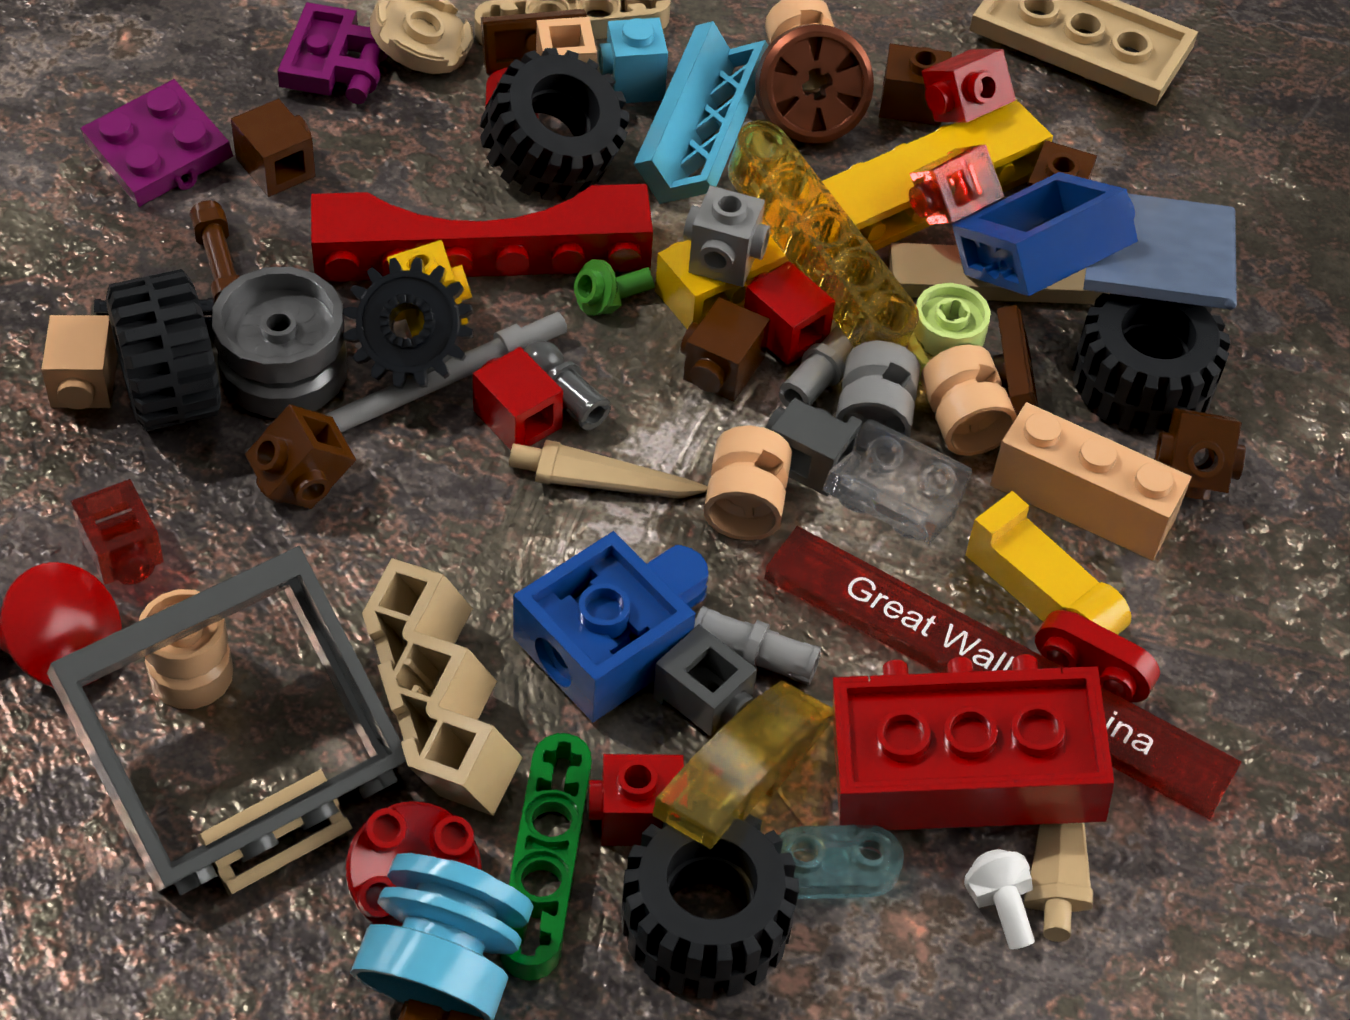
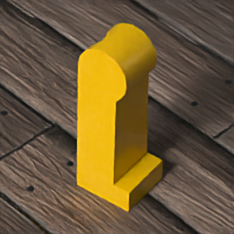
M1014 491L1008 493L974 520L965 556L1043 622L1051 612L1067 610L1077 613L1117 635L1131 624L1132 615L1124 597L1111 585L1098 582L1027 518L1030 506Z

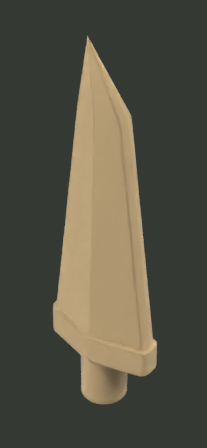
M550 440L545 441L542 449L513 443L509 459V467L536 472L535 482L549 485L553 483L678 499L705 493L708 489L706 485L683 477L565 446L560 442Z
M1085 823L1039 825L1030 871L1033 890L1025 893L1024 906L1028 909L1044 911L1043 935L1051 941L1062 942L1071 937L1072 912L1091 910L1093 908V889L1090 883Z

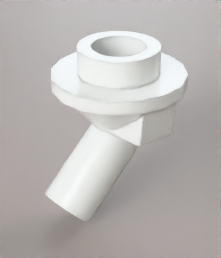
M996 849L980 855L974 861L972 867L965 875L964 885L978 908L995 904L1009 949L1023 948L1035 942L1021 895L1033 890L1029 871L1030 866L1024 855L1018 852Z

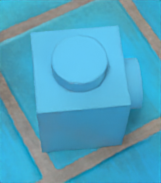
M660 17L608 21L607 43H600L598 45L600 73L602 75L607 73L611 75L616 81L612 87L613 90L622 91L626 103L662 101L665 95L668 50Z

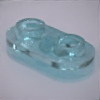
M875 825L800 826L787 829L779 835L783 840L781 853L791 852L796 864L793 878L799 879L797 899L876 897L889 892L896 885L900 877L904 862L903 848L899 840L882 827ZM864 849L872 850L879 853L881 858L870 860L865 858L860 851ZM807 851L815 859L808 862L800 861L793 853Z

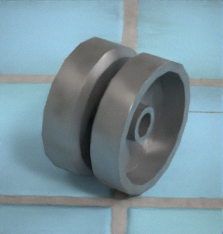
M265 267L241 275L222 290L212 307V331L214 344L218 351L217 363L220 381L231 400L248 412L269 418H277L289 404L315 411L338 395L347 378L346 340H344L343 303L331 284L317 274L294 267Z

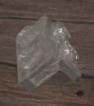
M868 419L861 426L852 452L829 471L822 491L838 498L845 508L853 512L868 513L891 525L893 530L904 538L916 541L921 540L930 544L954 519L971 478L972 469L873 419Z

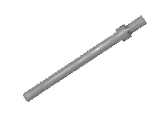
M555 312L523 327H520L518 324L511 325L495 332L493 335L494 340L464 352L466 355L464 361L454 358L449 359L445 364L448 367L450 376L446 379L436 371L428 373V387L421 388L415 377L410 376L407 378L402 389L396 388L392 384L324 415L333 417L342 433L466 378L493 358H500L520 346L525 349L530 343L549 341L567 332V324L561 313Z

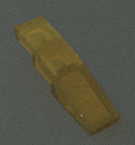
M780 681L755 698L728 721L689 760L656 797L653 816L712 849L736 818L744 821L765 794L772 798L832 723L833 708L785 681Z

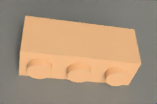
M1026 402L1001 442L990 486L1007 494L1014 491L1026 503L1153 561L1177 517L1192 476Z

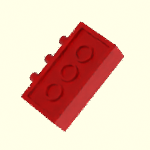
M1022 654L1013 658L1011 662L1012 670L973 671V664L969 658L955 657L948 661L947 673L909 674L907 663L895 659L884 663L882 667L883 675L870 676V681L868 676L833 677V732L840 832L1106 822L1114 788V776L1098 666L1062 668V671L1061 668L1038 669L1037 659L1033 655Z

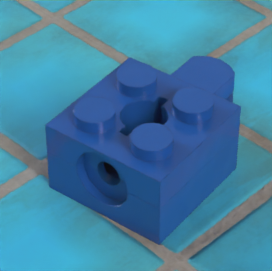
M612 531L513 595V638L593 723L654 682L656 662L694 629L696 613L691 608L702 602L706 597V584L709 576L707 563L700 553L682 545H675L648 563H645Z

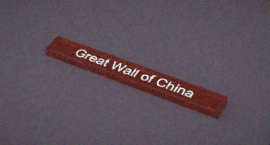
M796 526L766 566L765 580L937 673H947V663L955 657L969 658L973 664V671L1012 670L1011 662L1013 658L1022 654L1033 655L1037 659L1038 669L1061 668L1062 671V668H1064L799 526ZM1101 687L1112 767L1211 820L1242 761Z

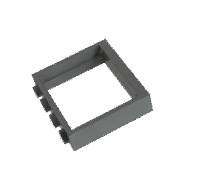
M300 545L52 662L47 672L158 892L172 884H175L180 895L218 876L212 865L215 861L238 849L241 850L244 856L240 858L242 863L279 844L273 831L299 817L304 822L301 826L303 831L340 812L333 801L334 799L356 788L362 799H365L397 782L398 780L392 769L406 762L401 740ZM284 590L370 758L209 845H202L171 861L82 686Z

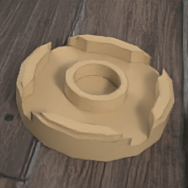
M378 0L370 17L371 34L379 48L394 61L412 70L429 74L450 73L463 65L474 43L471 25L467 19L463 24L461 19L456 16L458 9L448 0Z

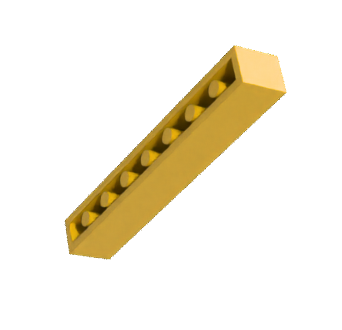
M1017 99L967 123L955 122L951 125L941 126L933 133L910 143L900 144L885 154L866 162L857 163L848 170L821 182H813L804 189L782 199L765 203L762 224L771 226L768 245L762 260L755 258L743 287L689 273L691 241L686 240L676 242L667 249L658 252L655 292L685 328L688 329L692 322L700 323L718 297L744 307L746 286L759 274L769 273L787 261L793 263L813 280L888 246L890 243L901 240L1028 182L1045 140L1052 142L1053 135Z

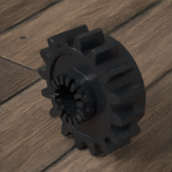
M415 257L408 271H403L398 260L391 258L389 261L390 274L382 277L377 270L371 267L367 272L373 284L368 289L353 285L350 289L360 300L358 307L343 308L342 314L346 318L356 321V328L343 333L344 340L351 343H361L362 347L353 356L356 363L363 364L371 359L375 361L370 375L374 379L379 381L390 371L393 373V384L396 388L402 389L404 387L407 376H414L421 388L428 387V373L436 371L446 379L450 376V373L445 363L451 357L460 361H464L466 358L465 353L458 347L460 339L473 338L474 331L462 325L461 319L473 314V308L471 304H456L455 300L462 294L464 288L460 282H455L445 287L443 282L447 271L441 265L436 267L430 275L425 274L422 258ZM406 309L421 311L424 315L425 323L419 334L407 339L398 337L394 332L396 316Z

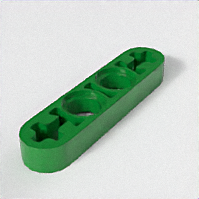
M555 733L545 737L537 744L534 750L509 885L528 897L534 906L530 917L541 918L540 946L536 948L535 955L527 956L521 954V944L526 939L528 923L522 928H512L522 939L519 950L514 954H500V960L505 970L512 976L525 981L539 980L548 976L558 966L562 954L592 765L591 751L587 744L579 737L568 733ZM561 758L570 760V766L566 772L564 792L552 790L553 767L556 766L558 759ZM558 812L568 818L571 825L564 834L548 837L539 833L535 829L533 822L540 814ZM536 870H546L557 876L561 884L553 894L538 897L526 891L522 882L529 873Z

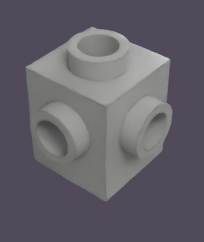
M710 185L701 207L692 205L685 222L683 238L691 241L689 273L743 287L755 258L762 260L768 245L771 226L762 224L765 200Z

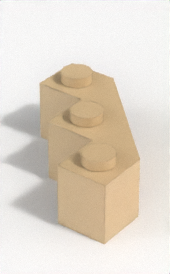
M391 558L362 615L368 635L374 640L381 663L378 665L391 711L398 719L404 739L401 745L407 765L438 796L494 816L523 757L493 725L478 720L497 680L468 648L455 644L473 608L444 574Z

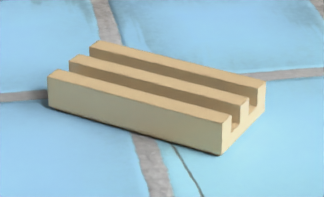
M320 769L203 831L197 837L202 845L207 846L323 784L327 779ZM337 798L333 800L336 807H338L340 804ZM341 811L327 818L330 826L238 876H235L230 864L244 857L240 849L215 861L212 865L227 894L230 896L353 829L347 817L344 818ZM299 817L273 831V834L277 839L302 826L304 822Z

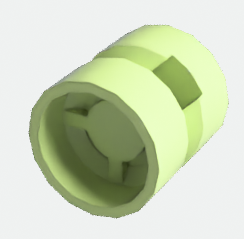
M942 283L931 286L919 296L907 349L916 355L921 364L920 376L929 360L942 351L966 344L983 346L991 311L987 301L978 291L962 284Z

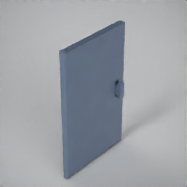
M1128 193L1135 209L1134 224L1138 242L1086 267L1083 290L1229 310L1236 308L1235 208Z

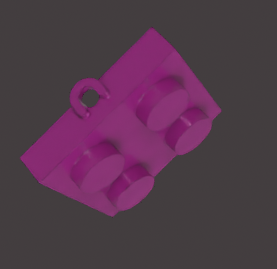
M175 79L80 127L87 146L138 207L177 186L182 190L190 189L196 184L199 174L233 157L228 139ZM184 174L190 177L186 182H183L181 179Z

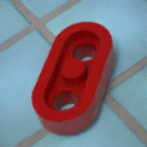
M1067 610L1051 612L1035 635L1036 647L1044 662L1051 668H1061L1062 671V668L1098 666L1101 692L1113 701L1120 703L1144 701L1148 698L1160 677L1159 665L1149 652L1077 613Z

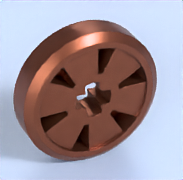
M821 24L797 26L779 35L763 53L755 78L757 101L768 122L785 136L806 143L833 141L854 129L867 112L874 89L872 66L862 46L843 30ZM815 69L816 75H825L827 84L820 87L821 96L815 99L813 93H804L802 90V84L809 81L808 71Z

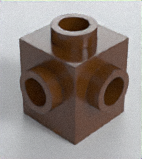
M291 404L266 428L265 432L245 453L257 476V486L267 498L276 503L285 502L312 509L329 493L332 486L356 461L333 417Z
M1173 408L1169 433L1160 432L1154 460L1192 476L1184 497L1210 500L1212 491L1229 493L1231 479H1240L1245 463V445L1238 444L1242 422L1230 416ZM1205 448L1203 459L1194 463L1195 454Z

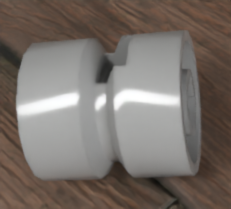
M875 340L856 346L847 356L836 418L845 423L848 422L851 416L862 420L857 447L859 449L872 452L892 451L903 446L911 436L915 408L914 401L917 398L921 364L916 355L904 346L894 342Z

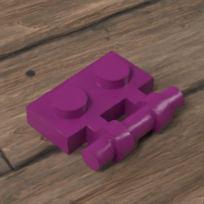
M306 2L277 71L279 87L330 96L336 82L347 83L346 98L352 103L362 104L366 101L368 94L376 89L381 75L378 68L379 64L385 61L388 55L379 48L371 34L370 27L358 25L357 10ZM348 50L360 52L361 54L359 58L346 56Z

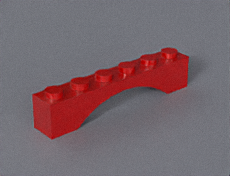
M647 184L591 185L573 198L546 210L515 218L488 221L448 220L421 215L391 205L368 192L311 194V246L314 273L327 282L370 280L367 270L373 267L383 277L390 274L388 256L439 240L443 242L451 268L462 265L466 277L579 273L584 264L592 259L606 261L611 265L614 272L637 271L649 267L651 271L653 226Z

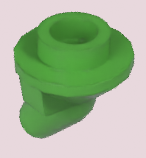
M592 259L585 263L574 282V293L581 310L587 315L597 316L615 312L622 306L621 299L655 289L649 267L616 277L609 263L597 259Z

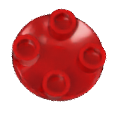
M43 563L26 570L14 580L7 590L0 615V649L9 653L15 663L28 676L54 689L47 675L50 664L122 630L119 610L107 588L88 571L68 563Z
M417 801L396 803L374 812L353 837L346 858V881L350 895L359 911L372 924L403 925L402 922L385 912L377 903L384 887H397L387 876L392 861L397 854L415 853L457 861L482 870L479 849L474 840V831L470 823L463 817L453 815L437 805Z

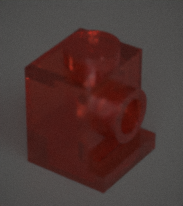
M986 144L955 148L947 152V155L909 173L914 187L909 190L910 204L918 216L927 219L928 225L953 223L1005 197Z
M131 479L71 500L80 540L83 546H86L104 585L117 580L125 585L140 583L153 573L156 565L164 563L158 532ZM121 511H125L124 514H121L119 516L113 517L111 519L105 520L97 524L95 523V521L103 519L105 517L111 516Z

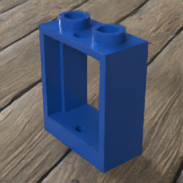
M1061 172L952 224L962 267L966 276L1026 296H1031L1138 242L1134 224L1135 209L1128 196L1127 189Z

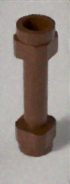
M206 200L195 204L191 208L189 215L195 240L198 244L205 247L214 279L210 287L215 303L222 290L240 277V275H236L226 239L229 237V229L225 212L218 202Z

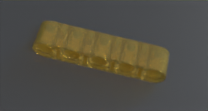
M756 120L748 122L741 128L729 162L728 177L738 193L765 200L762 224L771 226V237L789 261L836 301L833 319L854 348L864 342L875 340L894 342L906 347L919 320V311L914 301L784 131L769 121Z

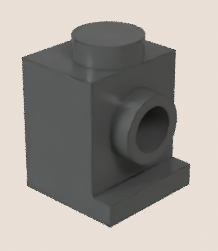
M794 398L786 409L778 407L773 412L766 428L781 435L792 449L789 478L828 496L856 458L862 420L851 416L848 422L845 423L823 409L814 408Z
M698 624L656 662L653 698L661 705L667 701L709 736H712L723 724L734 730L748 718L755 706L756 699L753 697L757 669Z

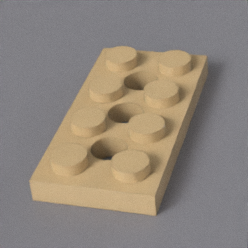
M983 0L972 16L969 30L994 42L1002 43L1034 56L1041 61L1051 63L1081 75L1088 80L1098 82L1155 106L1193 49L1198 31L1119 0ZM1035 10L1041 11L1046 15H1037L1032 12ZM1079 29H1085V30H1088V31H1090V32H1092V33H1090V34L1081 33V32H1079L1078 30H1079ZM1130 47L1139 52H1129L1124 49Z

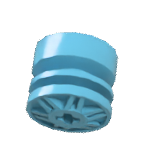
M415 853L397 854L387 874L388 878L397 887H384L377 903L385 912L402 922L403 925L370 924L366 929L350 974L358 982L403 1004L404 1001L413 999L440 1006L447 1012L455 1010L482 1017L484 1020H494L509 977L501 967L484 957L483 952L490 954H514L518 951L522 939L512 928H522L528 923L534 907L528 897L514 887L470 865Z

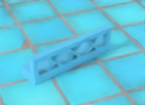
M714 21L695 26L634 162V166L659 204L706 194L710 185L717 187L756 93L755 78L758 64L769 46L766 40L730 49ZM744 65V66H743L742 68H740L737 72H735L733 75H731L732 72H733L734 67H738V66ZM732 95H734L733 98H731L728 102H726L724 105H722L720 108L717 109V107H718L719 105H721L723 102H725L727 99H729ZM719 130L717 134H715L712 138H710L708 141L702 144V142L705 139H707L709 136H711L713 133ZM704 165L701 175L688 177Z

